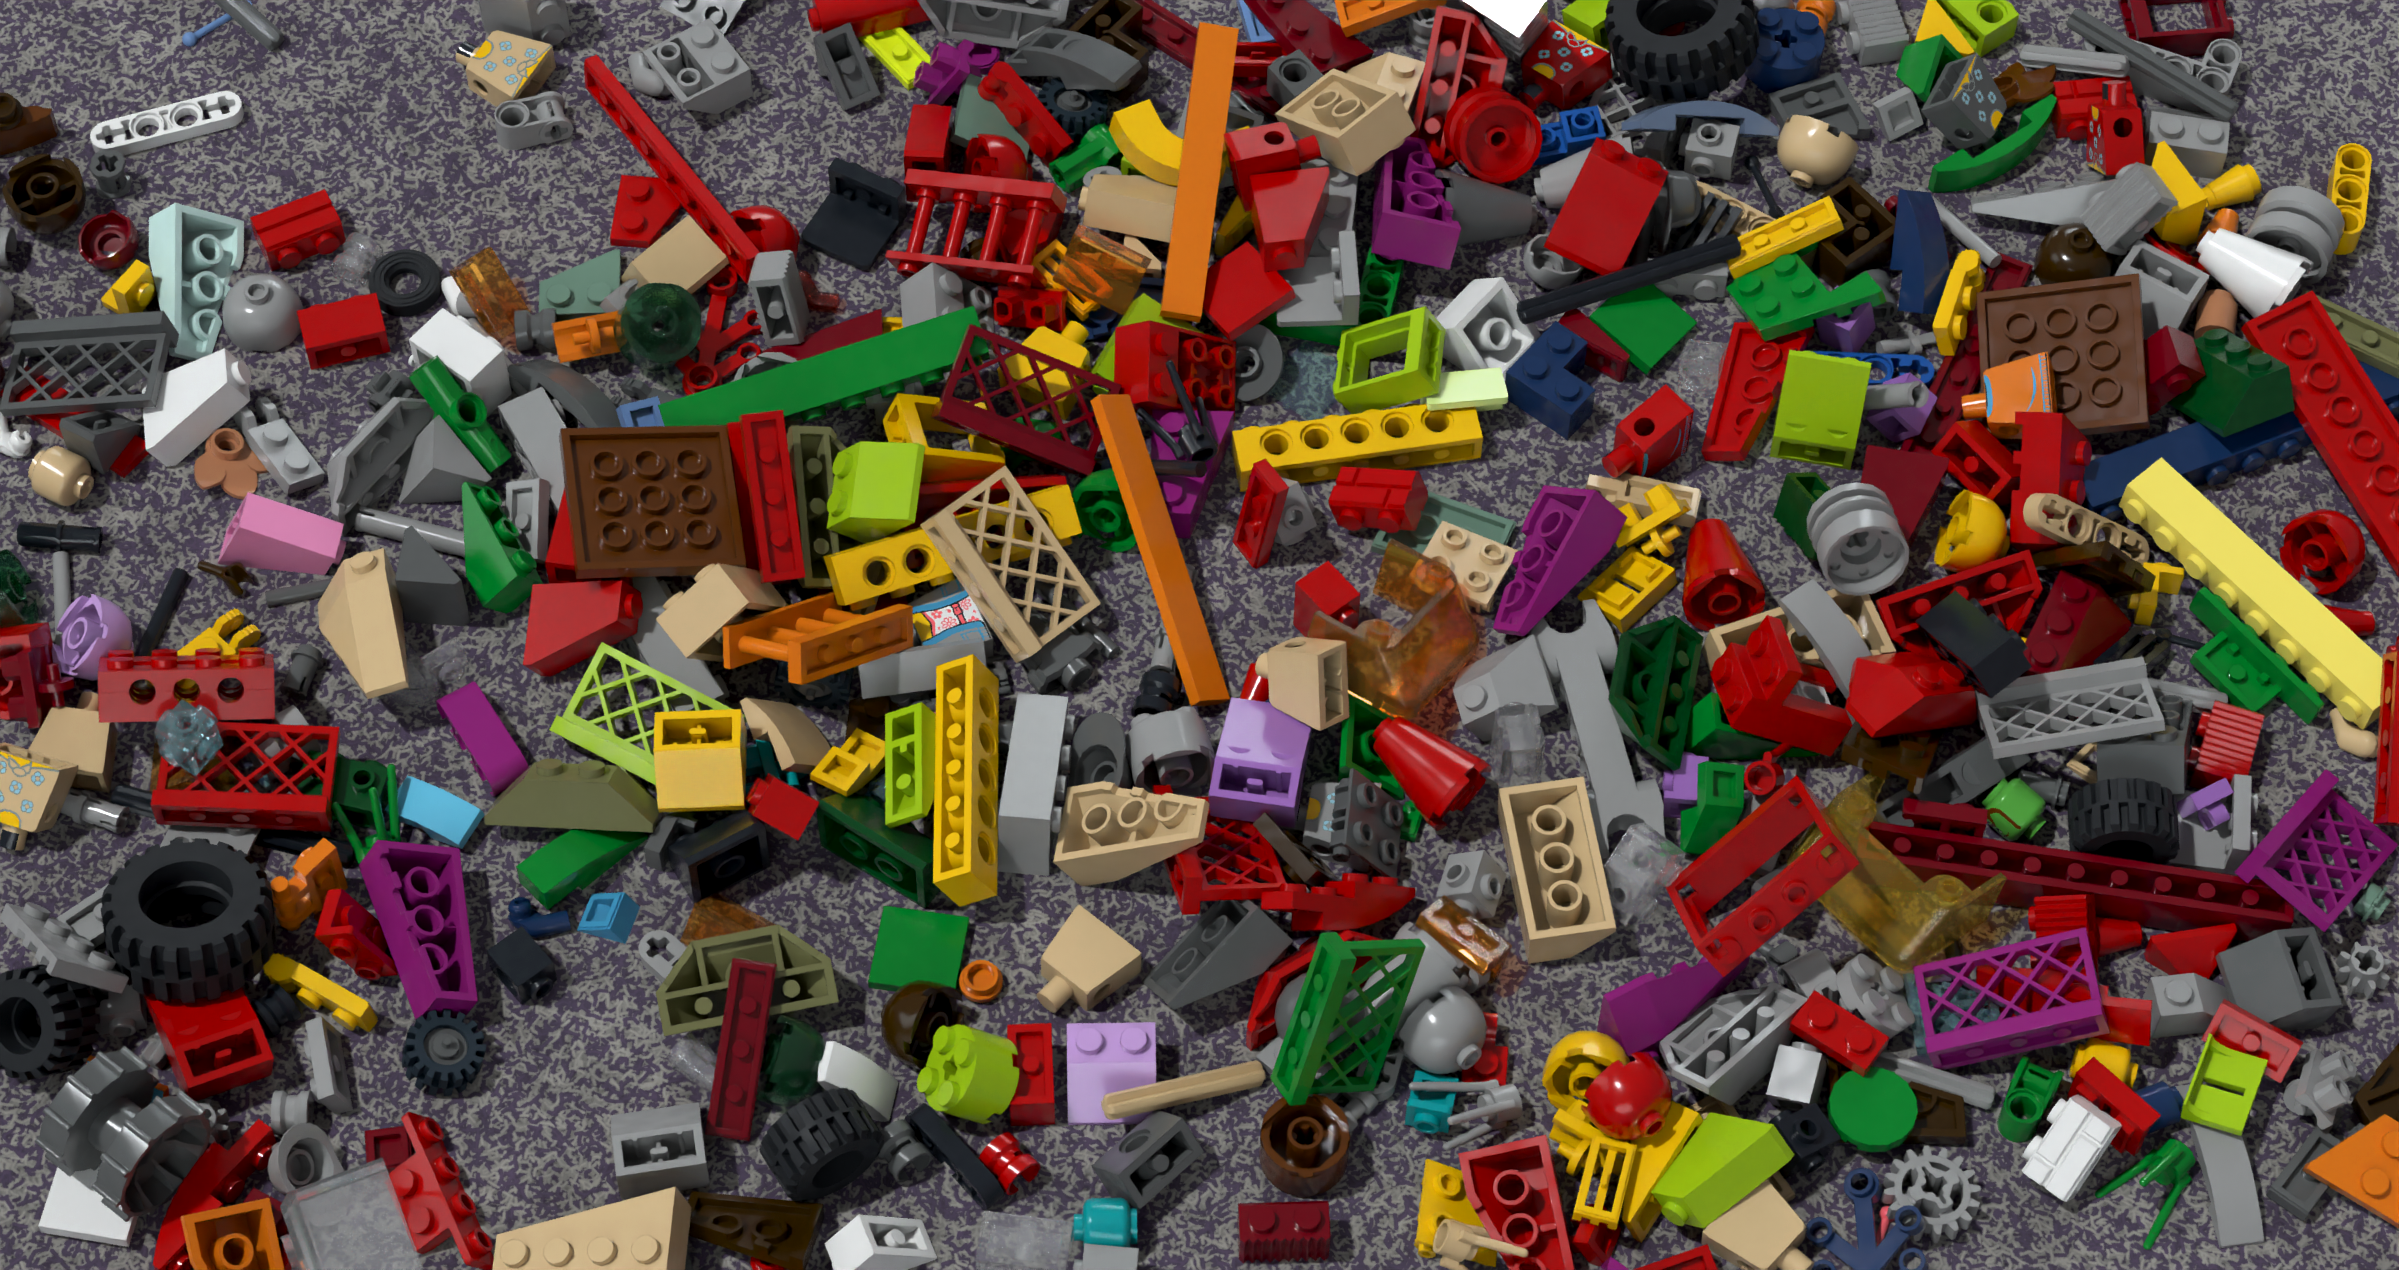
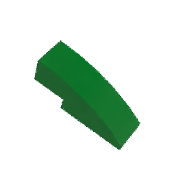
M572 829L518 864L516 868L519 882L549 910L577 887L582 890L644 842L648 836L644 832Z

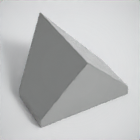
M440 415L436 416L415 439L399 504L462 501L461 485L465 481L484 487L492 479Z

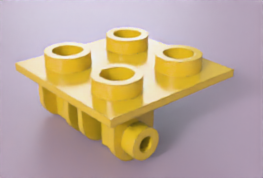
M1426 1159L1424 1176L1421 1183L1422 1193L1421 1201L1419 1202L1418 1227L1414 1246L1418 1249L1419 1256L1433 1258L1436 1256V1253L1433 1251L1434 1236L1443 1220L1454 1219L1464 1224L1484 1226L1467 1198L1462 1171ZM1479 1246L1476 1255L1471 1261L1495 1267L1497 1251Z

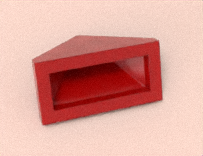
M2231 923L2151 935L2144 952L2146 962L2168 975L2196 973L2210 979L2218 967L2215 957L2220 952L2230 949L2237 933L2236 924Z

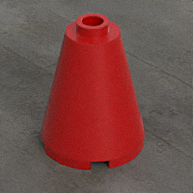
M1715 518L1704 519L1696 523L1689 532L1682 607L1687 621L1696 628L1709 632V630L1716 628L1714 624L1733 623L1760 614L1765 606L1764 585L1728 524Z
M1402 716L1394 720L1387 717L1379 724L1372 735L1376 739L1373 749L1427 824L1436 831L1447 826L1442 818L1450 810L1452 812L1457 809L1462 811L1474 799L1487 781L1481 773L1491 772L1492 767L1485 760Z

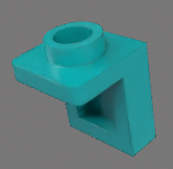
M1415 1070L1413 1082H1459V1078ZM1411 1090L1406 1107L1405 1125L1413 1126L1416 1130L1423 1133L1432 1134L1438 1131L1448 1133L1450 1125L1447 1119L1452 1116L1457 1092Z

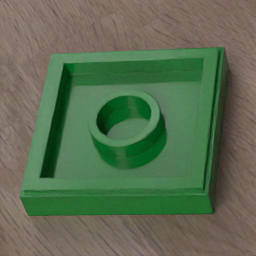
M1654 284L1608 298L1589 317L1593 323L1630 355L1629 361L1646 375L1697 324V321Z
M884 906L868 980L869 988L896 992L901 986L909 982L923 980L942 983L957 990L970 925L969 917Z

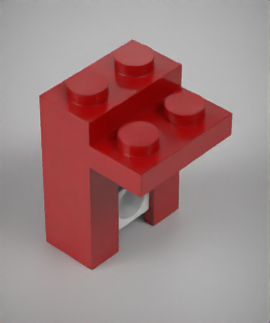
M1766 615L1757 630H1754L1749 636L1746 646L1731 642L1723 655L1717 658L1713 664L1710 675L1729 724L1733 729L1788 743L1792 746L1831 757L1852 727L1846 709L1831 705L1826 692L1833 693L1837 688L1829 671L1798 662L1783 623L1779 618Z

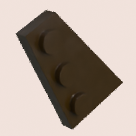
M1828 1055L1826 1075L1829 1101L1834 1084L1845 1073L1852 1070ZM1913 1081L1908 1083L1916 1096L1918 1114L1912 1132L1902 1144L1964 1145L1966 1140V1124L1963 1097ZM1842 1139L1838 1141V1143H1850L1848 1140L1847 1142H1844Z
M695 1191L691 1192L688 1203L692 1207L689 1236L789 1270H806L824 1220L823 1204Z

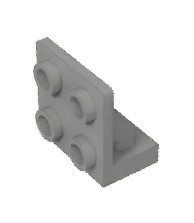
M1339 231L1338 247L1330 248V256L1308 257L1305 266L1302 268L1276 270L1294 289L1296 298L1276 311L1277 325L1279 327L1358 325L1360 289L1355 231Z

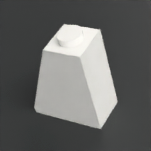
M224 348L163 373L156 407L143 408L146 451L166 467L175 466L250 401L249 383L251 382V373L246 363L238 360ZM147 380L141 383L142 394H145Z

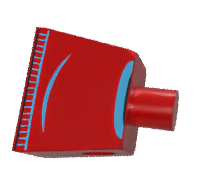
M1665 384L1617 425L1614 447L1611 452L1602 458L1603 467L1614 478H1617L1625 471L1632 475L1649 478L1688 451L1694 410Z

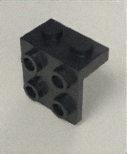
M836 157L828 167L830 193L801 234L802 242L813 249L861 270H869L907 217L906 190L904 186L892 178H883L865 170V168L857 163H849Z

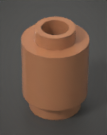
M2213 289L2204 293L2197 305L2194 339L2202 337L2205 332L2212 329H2225L2235 335L2238 305L2230 292L2222 289Z

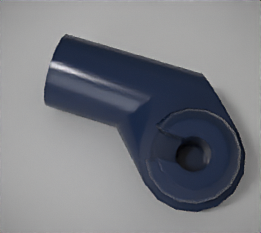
M525 897L515 898L508 905V911L510 912L508 919L511 925L517 929L522 926L532 938H542L571 931L567 910L542 915L531 907L530 900Z

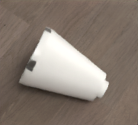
M2219 228L2215 234L2208 231L2196 248V251L2201 254L2198 262L2254 318L2291 301L2301 287L2299 280L2304 273L2306 275L2309 274L2314 264L2306 257Z

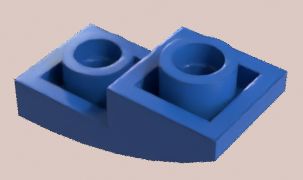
M1598 105L1559 112V122L1541 125L1543 140L1539 156L1532 166L1555 163L1585 150L1593 145L1596 137L1606 140Z

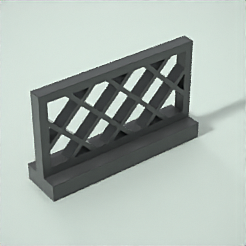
M164 311L13 321L10 336L15 341V346L0 403V412L5 417L156 407L169 348L177 347L179 333ZM155 349L154 354L142 364H139L133 358L142 350ZM105 352H120L103 367L96 361ZM82 354L80 358L65 370L58 364L67 355ZM26 357H45L29 371L26 372L23 369ZM129 361L135 369L117 383L111 375ZM92 364L97 372L78 385L73 377ZM54 366L59 374L41 388L35 380ZM145 377L148 381L145 394L129 395L126 392L140 379ZM104 380H107L113 386L100 397H90L88 395L90 391ZM67 382L75 388L63 399L53 400L50 397ZM30 384L37 391L27 400L15 402L17 394Z

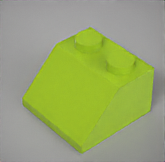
M860 441L838 452L832 467L834 481L832 494L827 502V511L829 512L827 529L866 544L915 523L925 446L919 443Z

